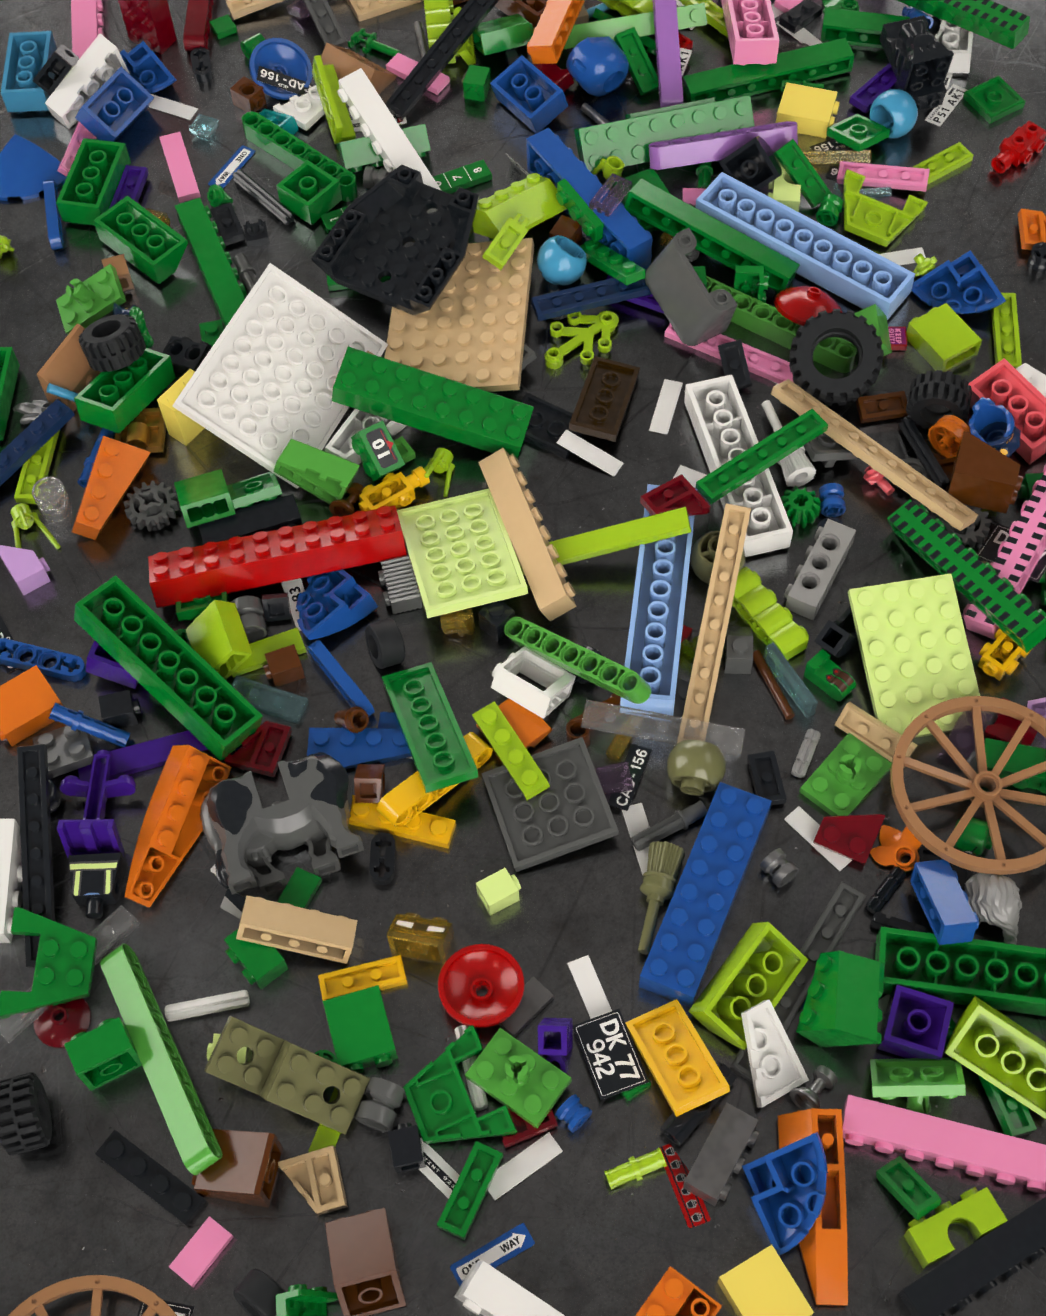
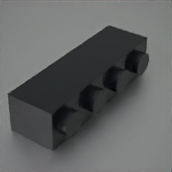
M291 494L236 510L235 515L198 526L203 543L205 544L207 542L229 540L236 536L254 535L260 531L278 530L284 526H298L303 523L294 495Z

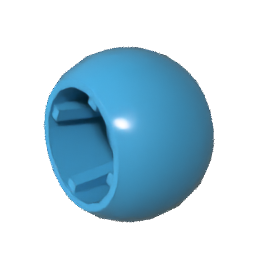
M890 89L882 92L876 97L870 108V120L890 129L888 139L906 135L912 130L917 121L918 109L914 99L909 93L900 89Z
M560 235L546 240L540 247L537 255V266L542 272L543 278L554 285H570L576 282L583 275L587 264L584 250L574 241Z

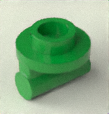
M213 184L210 186L207 198L211 206L218 207L222 204L233 203V199L220 185Z

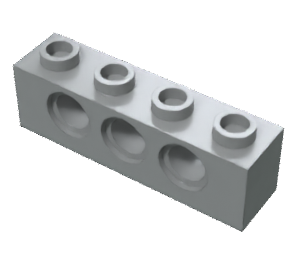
M830 519L827 520L824 527L819 526L814 537L815 545H809L804 556L805 564H799L794 575L795 583L793 585L789 584L784 593V598L787 599L785 607L789 611L814 620L853 545L855 529Z

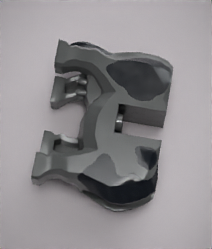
M319 752L296 761L277 762L289 800L276 801L266 808L263 806L251 771L241 777L222 780L209 790L201 805L200 817L206 838L216 854V877L220 885L225 889H230L231 893L235 894L258 886L257 880L263 895L266 896L284 890L287 885L284 873L274 868L271 864V856L277 850H292L303 844L307 845L314 873L319 877L341 869L339 859L332 852V847L336 848L339 858L365 850L360 835L353 834L349 830L348 820L351 816L352 788L349 784L346 769L337 760L328 754Z

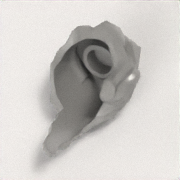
M984 873L973 875L967 880L964 888L968 895V903L972 911L976 912L979 924L987 922L989 925L1000 927L1003 930L1004 943L1016 945V936L1019 932L1017 926L1019 911L1022 908L1019 888L1011 878L1004 875Z

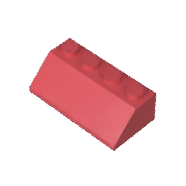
M1005 358L968 383L972 388L971 408L980 398L984 397L993 400L995 405H1003L1012 413L1015 427L1021 430L1020 447L1016 452L1029 465L1046 453V398Z

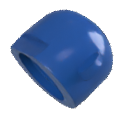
M589 37L579 42L573 48L566 61V68L588 94L601 97L613 92L624 82L628 74L629 62L621 48L610 37Z

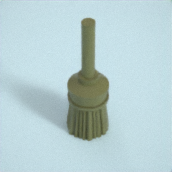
M667 841L652 842L649 845L647 872L643 874V883L640 886V891L647 896L646 902L649 903L638 947V952L642 954H649L659 907L664 904V900L672 899L674 889L677 886L676 878L685 857L683 848Z

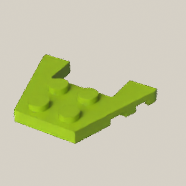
M847 169L844 175L845 231L887 247L927 206V201L909 194L903 210H899L860 194L859 191L866 176Z

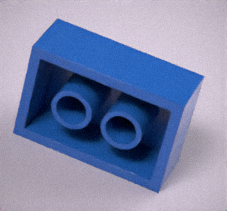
M523 55L490 83L496 99L534 133L540 132L568 107L563 90Z
M120 67L83 104L75 118L97 139L115 142L149 107L154 97L124 68Z

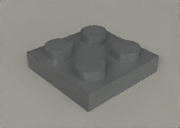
M64 726L32 738L34 745L45 744L47 746L49 779L93 763L94 753L89 735L86 732L77 729L73 731L70 726Z

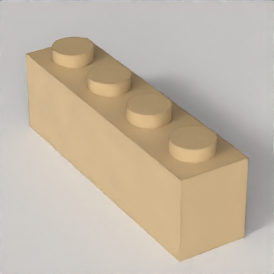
M247 895L236 939L347 964L353 949L358 920Z

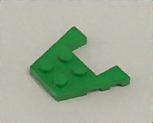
M14 907L11 933L13 935L40 936L31 992L1 990L0 1019L9 1018L10 1015L22 1012H32L37 1008L49 1005L55 1006L89 997L98 942L96 937L20 907Z
M473 1025L469 1026L458 1040L451 1042L434 1062L431 1061L403 1087L422 1139L426 1144L510 1135L518 1132L506 1105L479 1118L477 1116L458 1068V1063L478 1055L484 1050L477 1030Z

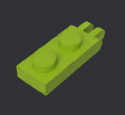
M519 212L515 218L511 216L508 218L482 256L500 270H502L529 231L526 226L530 220L525 218L522 224L518 221L522 216Z

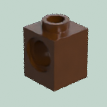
M245 76L230 88L233 105L245 112H257L266 104L263 87Z
M385 764L357 765L354 776L355 803H379L382 797H384L386 789Z

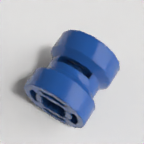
M828 483L820 487L819 498L822 501L820 505L822 515L837 517L844 514L846 505L842 499L844 497L842 485Z

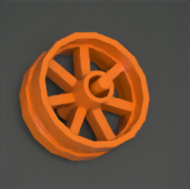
M944 415L929 429L928 437L932 447L938 454L948 459L957 456L964 431L971 432L969 426L960 418L953 415Z

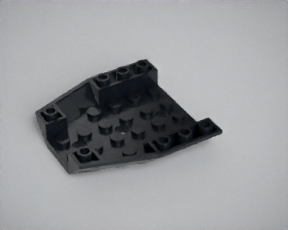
M401 164L345 209L311 259L337 284L411 315L428 311L465 258L479 195L459 187L455 195L443 192L423 184L420 171ZM431 208L438 209L436 212L427 213ZM407 242L415 243L413 246L404 247V244ZM385 276L391 277L389 281H380Z

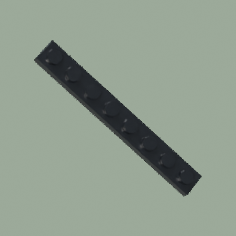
M469 0L385 103L390 113L401 120L405 118L499 0Z
M40 744L17 747L23 909L55 921L47 746ZM25 935L26 967L28 968L35 967L40 936Z

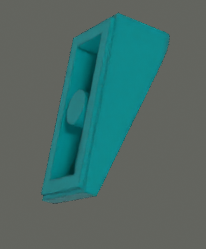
M263 109L259 113L292 135L299 130L294 116L268 109Z

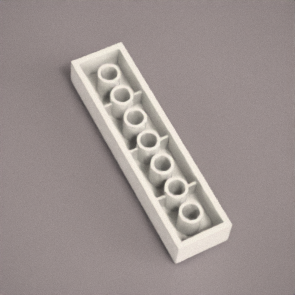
M732 375L686 384L684 403L710 473L758 443ZM769 468L720 499L724 509L726 503L751 508L744 542L746 557L790 547L793 529Z

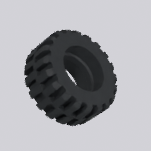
M833 309L831 313H827L825 310L819 312L815 318L811 316L806 320V324L804 326L801 325L797 330V334L791 344L789 367L790 372L793 374L794 383L817 400L825 402L824 405L832 406V403H838L841 406L846 405L848 401H856L857 398L863 394L865 395L871 389V386L875 384L882 367L884 350L881 348V337L876 335L877 329L873 324L869 326L866 323L867 318L864 316H854V311L847 310V313L840 312V309ZM827 338H843L856 347L859 354V362L851 375L840 379H833L822 375L815 368L813 363L814 350L821 341Z

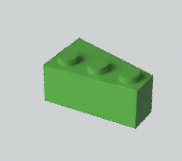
M291 439L278 458L273 472L330 504L334 500L344 499L360 465Z

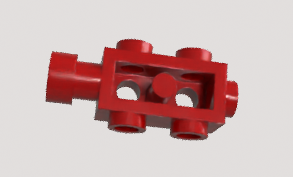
M1028 121L1022 127L1019 126L1009 138L1006 137L999 146L1000 153L991 161L994 171L1004 173L1011 167V164L1016 167L1021 163L1027 164L1034 152L1040 153L1046 144V141H1044L1046 130L1031 121Z

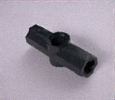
M717 1061L716 1064L730 1088L737 1080V1077L729 1067ZM722 1096L707 1102V1106L702 1109L694 1108L677 1117L673 1112L660 1127V1130L670 1141L681 1146L698 1124L708 1117L711 1109Z

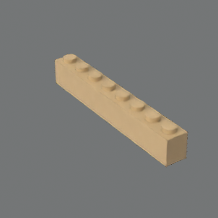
M502 448L478 463L538 608L549 621H552L577 607L573 599L576 593L569 582L566 583L565 577L568 576L563 565L556 560L559 554L554 545L548 541L551 539V535L547 528L541 525L540 521L543 520V517L538 508L532 504L536 501L531 491L525 488L528 482L523 473L517 469L520 467L514 454L509 455Z

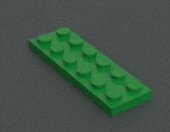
M432 662L382 676L383 685L426 793L479 777L477 767Z

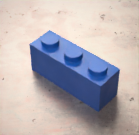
M944 859L915 862L910 883L938 944L972 942L975 930L979 927V919L968 903V895L966 891L962 890L956 871L952 870L949 862Z

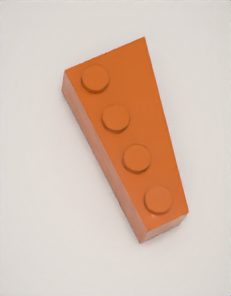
M103 436L71 531L72 533L96 540L146 464L151 452Z

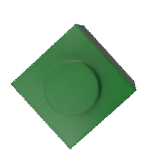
M469 65L463 81L464 99L485 102L491 86L490 68Z

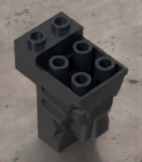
M924 15L884 24L879 39L897 78L894 89H900L909 93L914 99L918 110L930 107L935 108L942 105L947 91L944 82L954 55L952 50L937 42L938 40L934 34L928 31L929 23Z

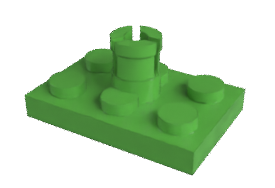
M111 264L83 282L79 279L71 280L69 283L74 288L67 285L66 293L56 299L67 335L76 324L86 328L113 311L114 303L120 306L126 302L116 268Z
M848 733L801 786L799 792L831 816L852 815L891 769V762Z
M499 1028L465 1074L468 1080L504 1106L506 1105L511 1111L536 1129L572 1081L569 1075L501 1028Z
M953 1058L870 1059L873 1097H880L884 1100L907 1097V1110L929 1114L931 1112L929 1096H941L947 1099L966 1096L962 1065Z

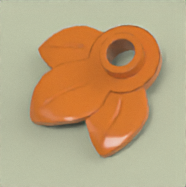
M881 826L879 834L881 846L871 849L870 854L872 858L882 866H898L905 872L912 871L915 862L920 861L918 850L922 843L916 839L907 826L903 832L891 826ZM905 855L911 857L907 863L901 862V858Z

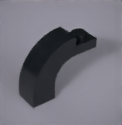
M866 582L863 587H867V586H871V585ZM851 606L836 621L828 620L814 640L815 643L838 658L844 656L858 643Z

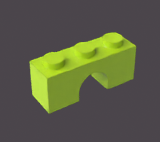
M976 1187L971 1188L960 1195L962 1201L954 1205L947 1201L934 1209L936 1215L928 1219L922 1217L918 1221L914 1219L908 1223L910 1229L903 1236L923 1269L944 1259L955 1250L948 1237L949 1225H963L970 1231L975 1241L1008 1221L988 1187L980 1191Z

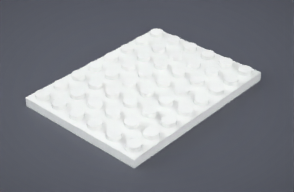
M269 263L172 407L298 489L299 486L273 472L278 458L291 439L323 450L349 408L332 401L333 386L347 348L352 347L364 352L370 351L374 355L381 357L388 344Z

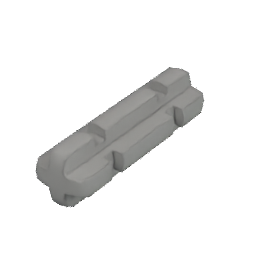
M807 730L792 767L791 774L801 779L805 777L821 736L819 731Z

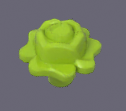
M1 235L0 259L3 253L15 250L10 245L11 239Z
M920 253L914 257V261L917 263L913 271L915 277L924 276L936 268L935 263L937 259L935 256L924 258Z

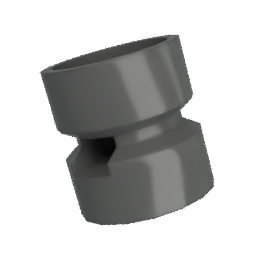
M242 596L234 599L231 603L236 605L249 643L265 638L267 631L265 619L262 617L264 614L262 600L255 596Z
M371 1077L364 1093L367 1100L360 1103L355 1116L356 1120L376 1130L392 1131L397 1117L394 1109L401 1106L406 1092L405 1089L391 1081Z

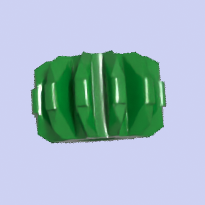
M795 485L792 491L786 489L784 496H781V501L789 521L792 522L793 528L797 524H800L803 529L807 523L813 525L816 518L820 515V498L816 497L815 491L807 492L806 486L799 490Z

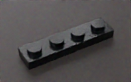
M116 1130L111 1133L95 1153L97 1157L187 1227L207 1202L202 1196Z

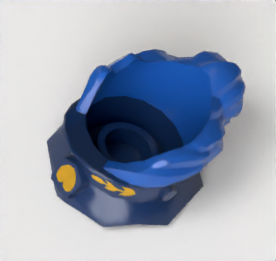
M980 398L973 405L972 411L974 414L969 419L971 434L1005 456H1011L1020 447L1021 430L1015 427L1012 413L1003 405H995L994 401L990 398Z

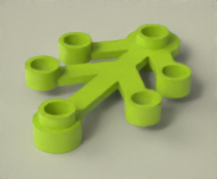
M602 311L597 316L581 315V312L567 314V321L570 325L591 324L589 328L564 327L561 322H552L550 324L551 336L556 338L571 336L574 338L559 348H549L545 353V365L550 369L560 368L563 365V356L584 343V346L580 353V362L583 365H591L594 359V335L600 331L602 336L598 340V350L601 353L610 352L612 349L610 335L619 323L617 314L612 311Z

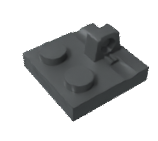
M825 433L804 445L812 462L821 461L825 468L833 467L836 460L857 459L849 450L836 443L834 439Z

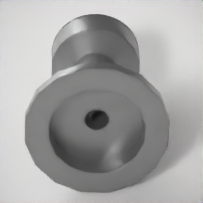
M819 1065L813 1072L815 1081L809 1088H793L790 1091L791 1100L800 1110L821 1109L818 1095L824 1088H833L838 1081L836 1074L824 1065Z

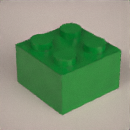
M306 160L276 185L280 203L310 225H313L320 219V215L327 213L342 200L339 180L309 160Z
M120 1017L106 1019L97 1028L89 1032H80L74 1035L71 1041L64 1044L76 1075L90 1091L142 1066L128 1030Z

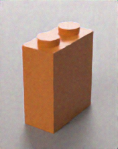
M37 665L0 686L1 741L7 739L11 747L55 722V720L49 719L55 703L62 705Z

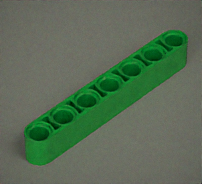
M251 111L242 116L241 120L247 140L294 170L306 160H309L339 180L342 201L350 202L358 197L356 177L351 171L259 113Z

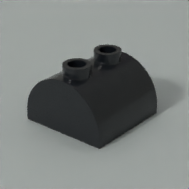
M760 136L755 137L719 162L727 175L757 191L782 174L780 164L774 152Z

